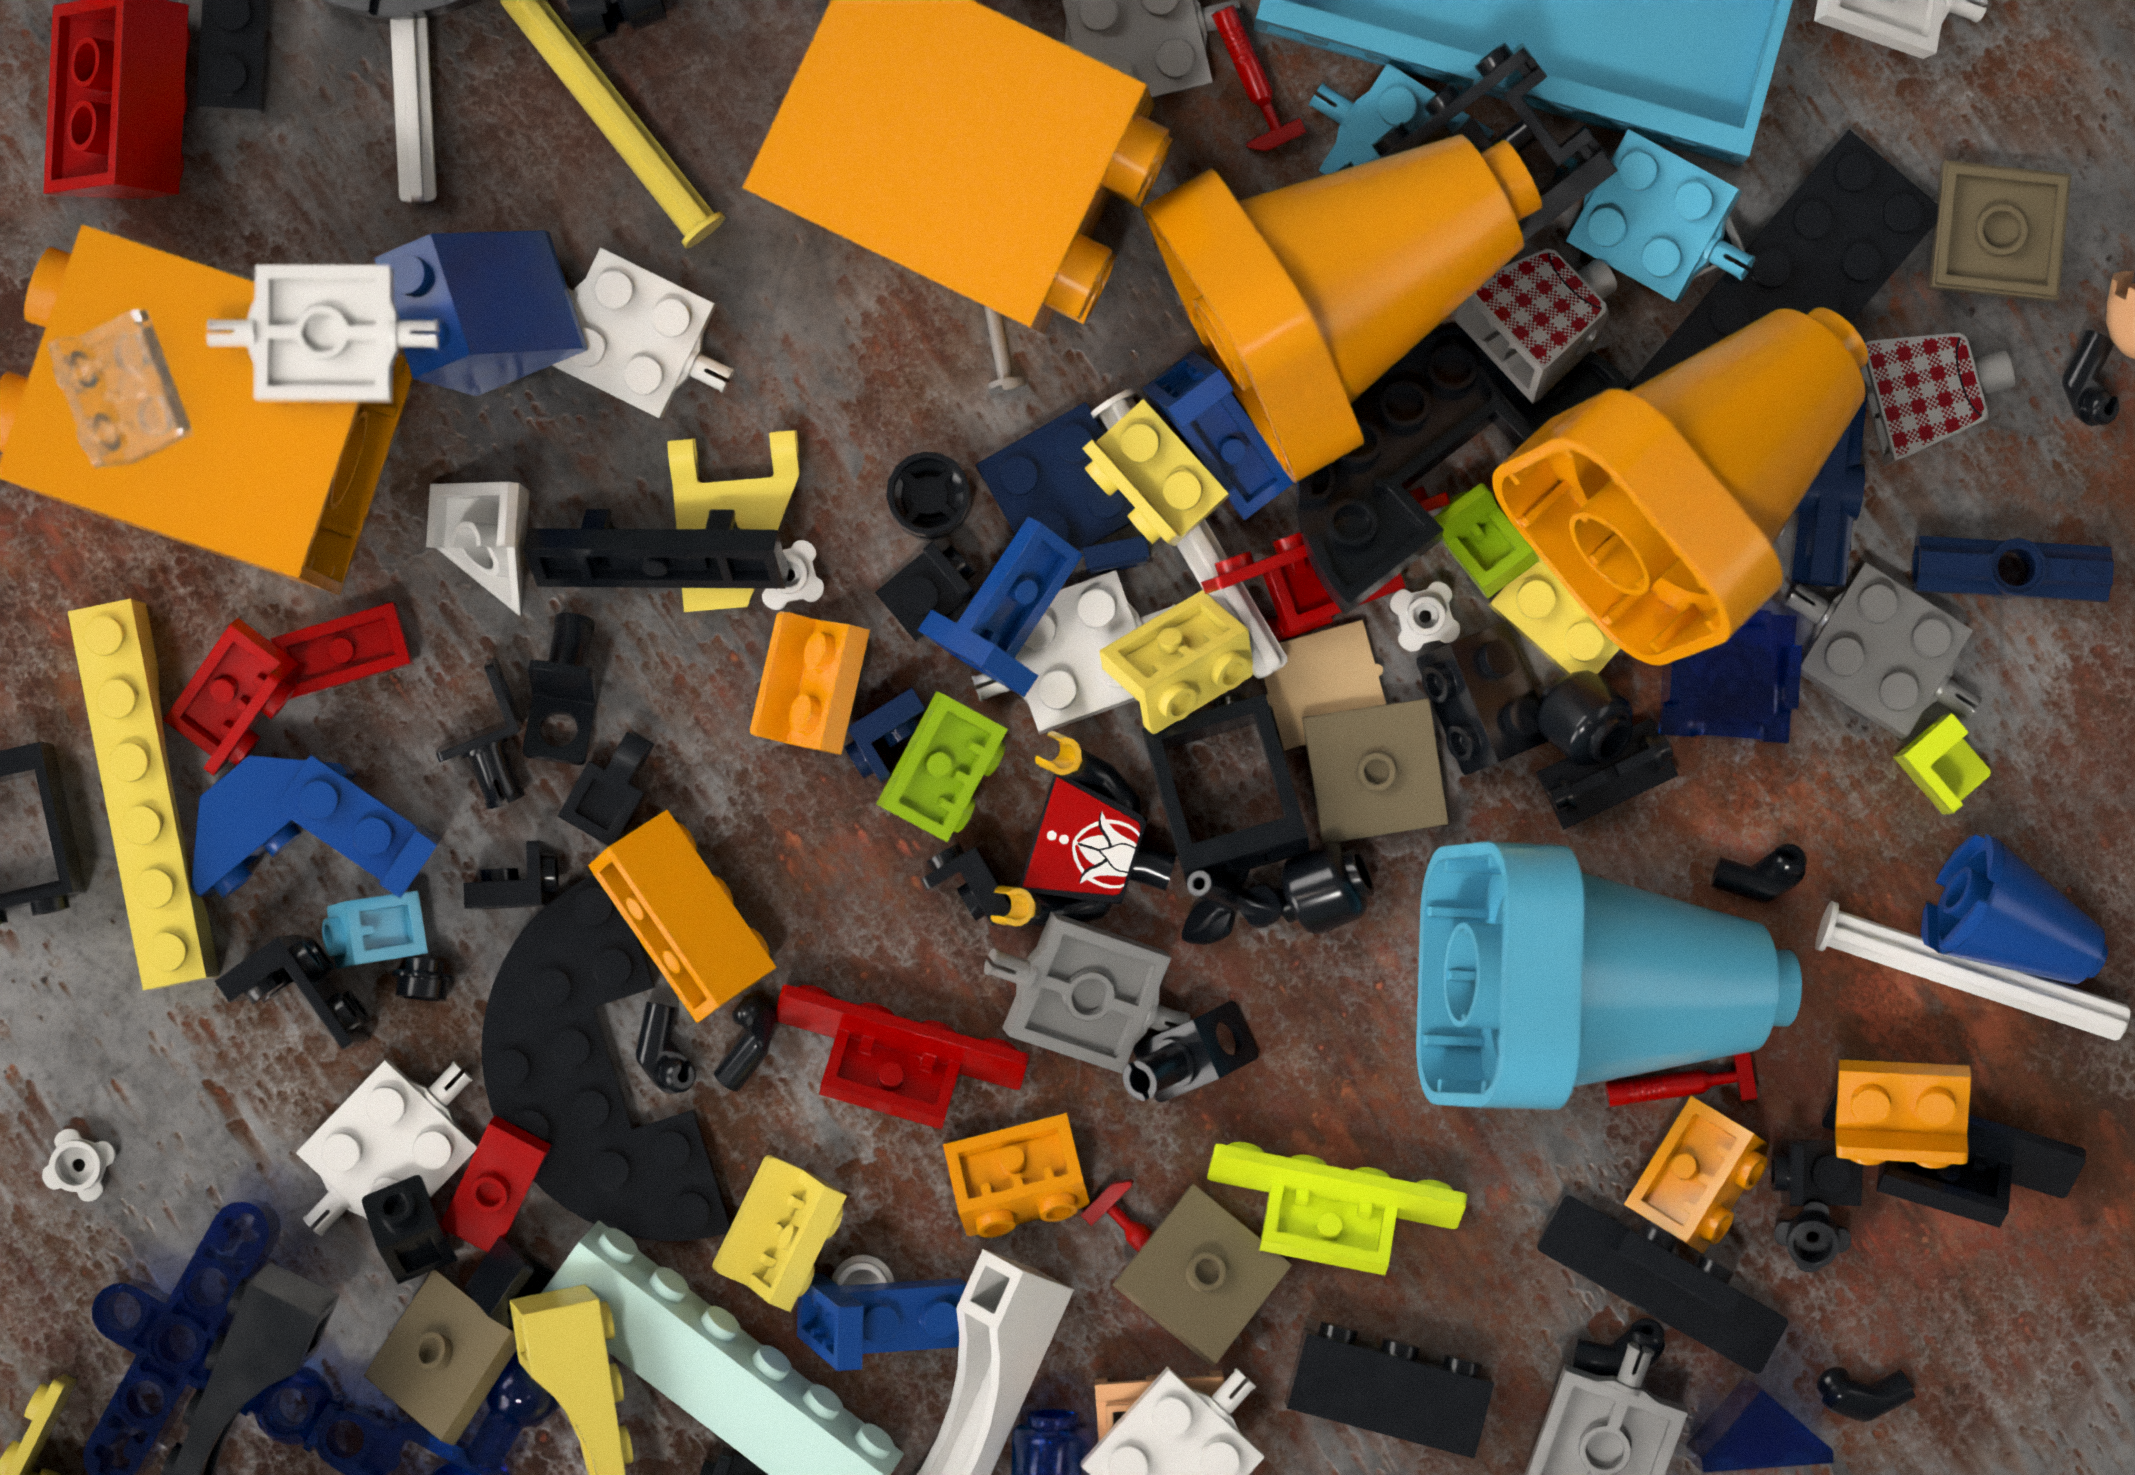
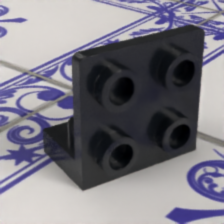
M300 935L277 936L214 981L229 1003L249 1000L252 1005L259 1001L265 1003L295 982L342 1050L361 1046L371 1039L369 1033L364 1028L371 1021L368 1013L351 991L348 990L342 994L335 987L327 975L334 969L333 964L313 938L305 942Z

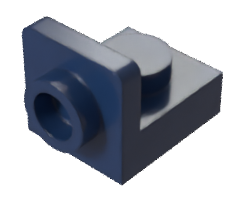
M913 688L908 689L847 728L854 741L844 746L863 779L875 773L880 783L884 784L891 777L890 770L874 745L885 739L888 746L892 748L914 734L919 724L917 718L925 713L926 708Z

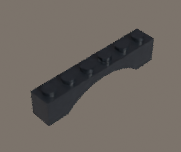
M271 1262L252 1280L243 1277L235 1288L227 1306L226 1312L234 1316L228 1334L223 1332L219 1334L204 1364V1368L212 1371L205 1389L201 1387L197 1389L183 1415L182 1423L190 1426L184 1443L177 1442L162 1467L160 1475H217L226 1438L242 1408L249 1400L268 1386L297 1373L317 1352L340 1295Z

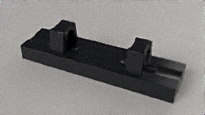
M586 509L581 529L527 528L523 547L537 587L785 589L789 571L778 530L740 529L735 521L736 513L734 510L711 509L705 529H617L612 523L610 509Z

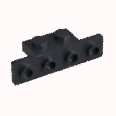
M1837 1085L1822 1117V1126L1835 1131ZM1968 1114V1163L1951 1164L1945 1168L1933 1169L1920 1166L1915 1162L1885 1161L1879 1164L1876 1191L2000 1228L2009 1212L2011 1184L2058 1198H2065L2068 1196L2086 1162V1150Z
M1565 1195L1537 1242L1538 1251L1755 1374L1762 1372L1788 1326L1786 1317L1729 1286L1728 1284L1734 1273L1700 1254L1695 1264L1692 1265L1673 1254L1672 1251L1678 1241L1650 1225L1643 1223L1638 1233L1571 1195Z

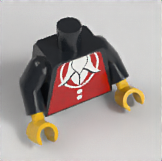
M1055 731L1048 732L1047 736L1057 740L1060 744L1059 755L1052 761L1036 755L1035 762L1040 767L1053 772L1054 776L1019 888L997 886L994 890V893L1007 894L1011 899V910L1006 916L991 915L992 922L1008 926L1027 924L1045 927L1051 912L1083 923L1102 919L1110 911L1113 903L1122 904L1129 880L1166 891L1176 860V854L1141 844L1148 818L1140 814L1142 808L1140 796L1112 764L1081 749L1074 739Z

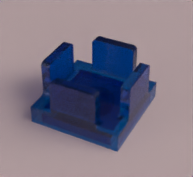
M1758 610L1724 643L1663 665L1659 735L1788 744L1791 712L1798 710L1802 645H1795L1797 616L1774 615L1769 610Z

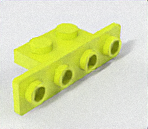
M1233 1142L1228 1145L1216 1144L1207 1179L1213 1182L1269 1192L1259 1251L1384 1276L1389 1266L1396 1218L1457 1229L1465 1211L1468 1196L1464 1192L1454 1191L1448 1184L1437 1180H1421L1414 1183L1390 1178L1386 1172L1376 1168L1360 1167L1349 1170L1329 1166L1324 1160L1311 1155H1294L1289 1158L1264 1153L1260 1147L1246 1142Z

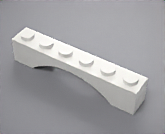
M984 1249L982 1250L956 1307L959 1328L958 1367L950 1405L938 1437L917 1475L992 1474L1074 1289L1034 1267Z

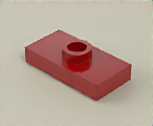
M495 1115L489 1122L441 1221L445 1230L487 1253L499 1236L506 1239L552 1145Z

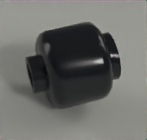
M1584 670L1573 672L1566 677H1558L1548 684L1541 695V707L1538 714L1539 730L1547 741L1571 761L1583 766L1599 762H1610L1617 758L1630 743L1634 729L1632 725L1633 708L1627 697L1598 674Z
M1334 841L1324 842L1310 848L1308 852L1285 860L1281 868L1282 885L1276 887L1284 900L1285 908L1282 915L1288 923L1298 920L1306 931L1317 935L1362 917L1367 909V897L1374 895L1373 881L1361 854L1356 848L1346 850L1343 845Z

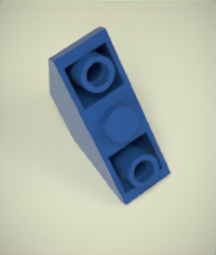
M249 755L199 797L191 888L199 897H212L217 892L223 899L228 897L253 876L247 868L266 851L272 858L277 856L302 835V832L297 828L298 824L274 809V806L306 760ZM325 762L350 780L357 776L350 765Z

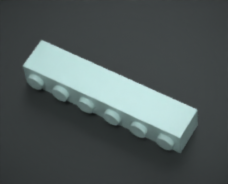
M598 1220L578 1242L542 1291V1293L586 1284L599 1298L600 1302L607 1301L611 1310L615 1333L614 1339L606 1341L607 1352L768 1475H891L904 1455L901 1450L894 1446L891 1437L884 1430L874 1424L864 1423L843 1407L841 1400L833 1391L823 1385L811 1383L791 1367L790 1361L782 1352L772 1346L762 1345L740 1328L738 1321L731 1313L721 1307L709 1305L689 1289L687 1282L681 1275L670 1268L658 1266L638 1250L636 1243L630 1236L619 1229L608 1228Z

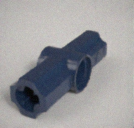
M1865 396L1858 412L1794 511L1796 519L1788 581L1820 587L1842 588L1846 586L1853 521H1857L1861 511L1865 486V466L1860 464L1868 396Z
M1917 536L1915 538L1911 564L1913 592L1993 596L2003 600L2034 598L2106 603L2109 601L2114 571L2111 547L2039 543L2021 538L2004 541ZM2005 552L2016 554L2025 564V578L2019 586L2008 585L1998 573V562Z

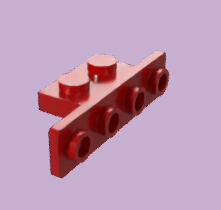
M1424 486L1408 491L1427 512L1451 504L1447 491L1431 497L1427 496ZM1300 532L1272 542L1276 554L1254 562L1251 551H1247L1215 563L1218 576L1201 582L1205 594L1263 574L1284 633L1342 612L1330 598L1316 576L1306 554ZM1401 573L1359 605L1406 588Z
M783 985L778 999L776 1021L835 1038L821 1082L819 1095L942 1130L958 1074L1014 1090L1021 1089L1030 1056L1025 1052L1018 1051L1014 1045L998 1038L979 1040L958 1034L952 1027L939 1021L925 1020L916 1022L895 1016L890 1009L876 1003H861L857 1005L833 998L826 990L812 985H801L799 987Z

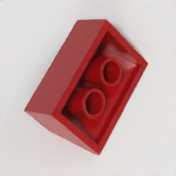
M79 0L53 5L43 194L122 199H150L179 195L180 179L184 171V157L181 150L183 117L187 109V94L185 91L186 54L191 40L188 28V4L167 0Z

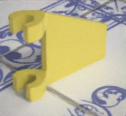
M797 430L769 433L774 474L772 477L700 482L696 438L667 441L676 529H705L709 511L711 509L734 510L736 513L735 521L740 529L778 530L800 476ZM682 588L684 612L748 607L755 589Z

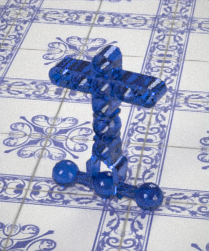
M252 1199L234 1202L223 1207L213 1219L171 1295L148 1282L134 1279L114 1283L102 1289L95 1297L92 1306V1320L97 1330L106 1338L136 1354V1357L86 1443L83 1460L88 1475H142L152 1464L193 1389L206 1388L212 1371L204 1368L207 1355L219 1334L222 1332L228 1334L229 1326L234 1319L233 1315L226 1312L230 1298L243 1277L252 1280L262 1270L278 1241L281 1232L280 1219L275 1209L268 1203ZM252 1215L255 1219L252 1222L251 1228L259 1234L258 1239L241 1243L233 1258L217 1254V1249L220 1252L233 1249L239 1240L242 1231L234 1225L235 1220ZM238 1260L244 1261L245 1265L243 1266ZM208 1268L220 1270L228 1280L229 1290L221 1303L210 1301L201 1290V1279ZM122 1292L134 1296L140 1305L141 1315L134 1327L123 1325L114 1314L115 1301ZM176 1324L187 1326L196 1337L197 1346L194 1354L189 1359L178 1357L169 1345V1336ZM516 1350L485 1398L490 1410L470 1445L461 1439H458L454 1446L444 1443L414 1418L400 1423L359 1405L346 1406L344 1405L347 1399L346 1396L342 1394L334 1396L327 1380L315 1369L304 1365L297 1373L265 1388L249 1400L240 1413L246 1417L254 1414L261 1431L275 1442L287 1446L304 1445L302 1449L309 1453L317 1449L320 1457L328 1465L344 1475H388L389 1472L400 1466L402 1460L401 1450L408 1440L448 1460V1462L436 1467L430 1475H513L504 1462L523 1428H535L549 1421L561 1405L553 1395L537 1383L522 1367ZM144 1381L156 1383L164 1394V1405L157 1415L144 1411L138 1402L137 1392L139 1386ZM286 1388L299 1390L304 1394L308 1402V1411L302 1422H294L287 1419L280 1409L279 1400ZM341 1420L355 1422L361 1428L364 1434V1443L358 1453L351 1454L345 1452L337 1445L335 1429ZM132 1427L144 1430L132 1435L124 1448L123 1455L131 1461L119 1467L112 1465L115 1454L107 1447L125 1439Z

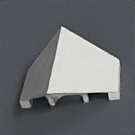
M520 483L430 484L426 547L439 550L521 617L525 564L523 547L527 533L530 491Z

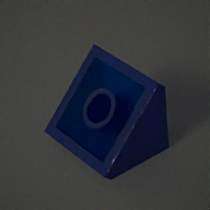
M1745 1376L1686 1444L1687 1459L1703 1473L1834 1463L1833 1450Z

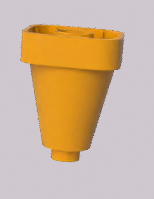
M1459 134L1240 201L1235 199L1216 171L1210 168L1142 206V212L1183 307L1213 364L1221 370L1233 387V395L1283 470L1296 483L1364 444L1361 430L1350 404L1524 248V240L1518 221L1542 208V201L1530 173L1508 141L1502 140L1479 153L1464 135Z
M1817 307L1812 309L1807 315L1787 308L1774 310L1628 392L1620 389H1608L1552 417L1495 469L1492 476L1495 496L1509 521L1594 623L1612 642L1629 655L1651 665H1665L1720 645L1730 638L1782 586V568L1772 546L1864 402L1866 390L1860 370L1868 362L1866 345L1857 330L1845 318L1830 309Z

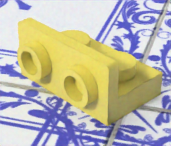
M1142 399L1096 442L1090 440L1082 448L1093 460L1084 469L1109 496L1113 495L1118 489L1135 507L1127 517L1152 544L1162 537L1168 544L1175 547L1231 496L1145 399Z
M1536 553L1539 562L1503 587L1487 606L1504 621H1507L1514 630L1566 675L1584 670L1598 674L1620 647L1600 630Z
M1203 590L1099 650L1102 669L1140 702L1143 726L1152 734H1156L1171 724L1184 719L1193 711L1228 690L1236 688L1253 675L1248 629L1208 594H1205Z

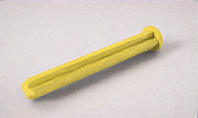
M500 0L504 9L685 236L681 242L686 249L693 247L713 233L725 220L724 214L721 211L714 213L548 2L546 0Z

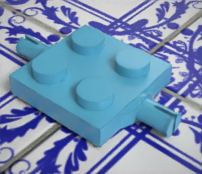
M1389 63L1386 64L1370 91L1358 98L1355 103L1329 88L1323 82L1318 88L1317 94L1337 107H1333L1315 94L1308 106L1320 111L1340 124L1336 143L1318 172L1322 175L1336 172L1350 161L1354 166L1369 162L1378 155L1372 144L1400 122H1403L1407 129L1410 130L1429 114L1423 105L1436 93ZM1462 111L1447 122L1446 125L1452 131L1469 118L1470 115ZM1476 120L1491 139L1495 131ZM1470 137L1467 138V139L1474 145V147L1477 149V151H1478L1479 153H1481V151H1480L1479 148L1476 146V144L1472 141V139H1471Z
M1628 129L1612 157L1618 171L1585 195L1583 211L1565 242L1603 261L1612 268L1680 304L1694 277L1706 268L1709 263L1716 265L1742 281L1749 271L1729 261L1728 257H1732L1751 268L1755 256L1749 255L1723 240L1727 219L1742 191ZM1569 157L1562 164L1569 168L1578 160ZM1557 167L1554 177H1558L1565 170Z

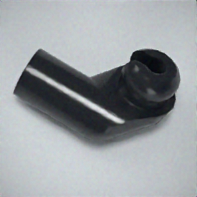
M2092 330L2085 331L2063 374L2062 386L2074 415L2081 422L2089 426L2108 425L2118 416L2120 403L2118 398L2111 396L2107 390L2100 372L2114 343L2108 337Z
M1790 843L1778 846L1775 851L1752 866L1720 857L1714 869L1711 887L1761 903L1771 902L1801 882L1806 873L1807 857L1799 846Z
M748 993L732 1012L733 1021L743 1026L746 1031L714 1071L716 1079L724 1087L736 1092L740 1091L767 1057L777 1020L776 1010L772 1003L769 1002L766 1005L754 993Z
M646 1001L636 1048V1060L657 1088L668 1094L683 1093L694 1085L696 1070L691 1061L683 1055L671 1040L677 1007Z
M1642 1318L1636 1320L1631 1328L1611 1345L1578 1339L1572 1367L1595 1375H1613L1617 1377L1629 1342L1638 1343L1640 1352L1643 1345L1655 1352L1649 1364L1651 1366L1660 1358L1664 1351V1330L1657 1321L1650 1318Z
M1842 1367L1827 1369L1817 1380V1389L1823 1395L1822 1403L1830 1412L1860 1422L1872 1421L1916 1398L1908 1379L1901 1369L1871 1385L1851 1380L1847 1370Z

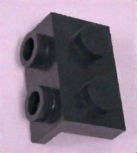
M1507 621L1449 643L1416 659L1422 676L1423 688L1427 696L1432 700L1445 731L1448 749L1457 760L1460 770L1464 775L1471 774L1549 742L1539 730L1538 714L1541 707L1540 700Z

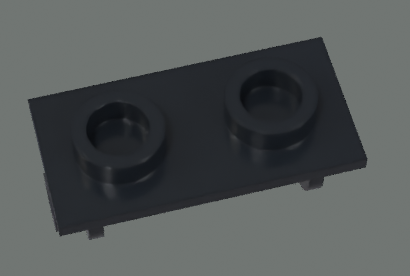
M1652 718L1633 726V736L1630 743L1617 758L1610 762H1599L1583 766L1571 761L1567 757L1536 772L1563 830L1679 776L1671 758H1674L1672 749L1663 734L1659 735Z

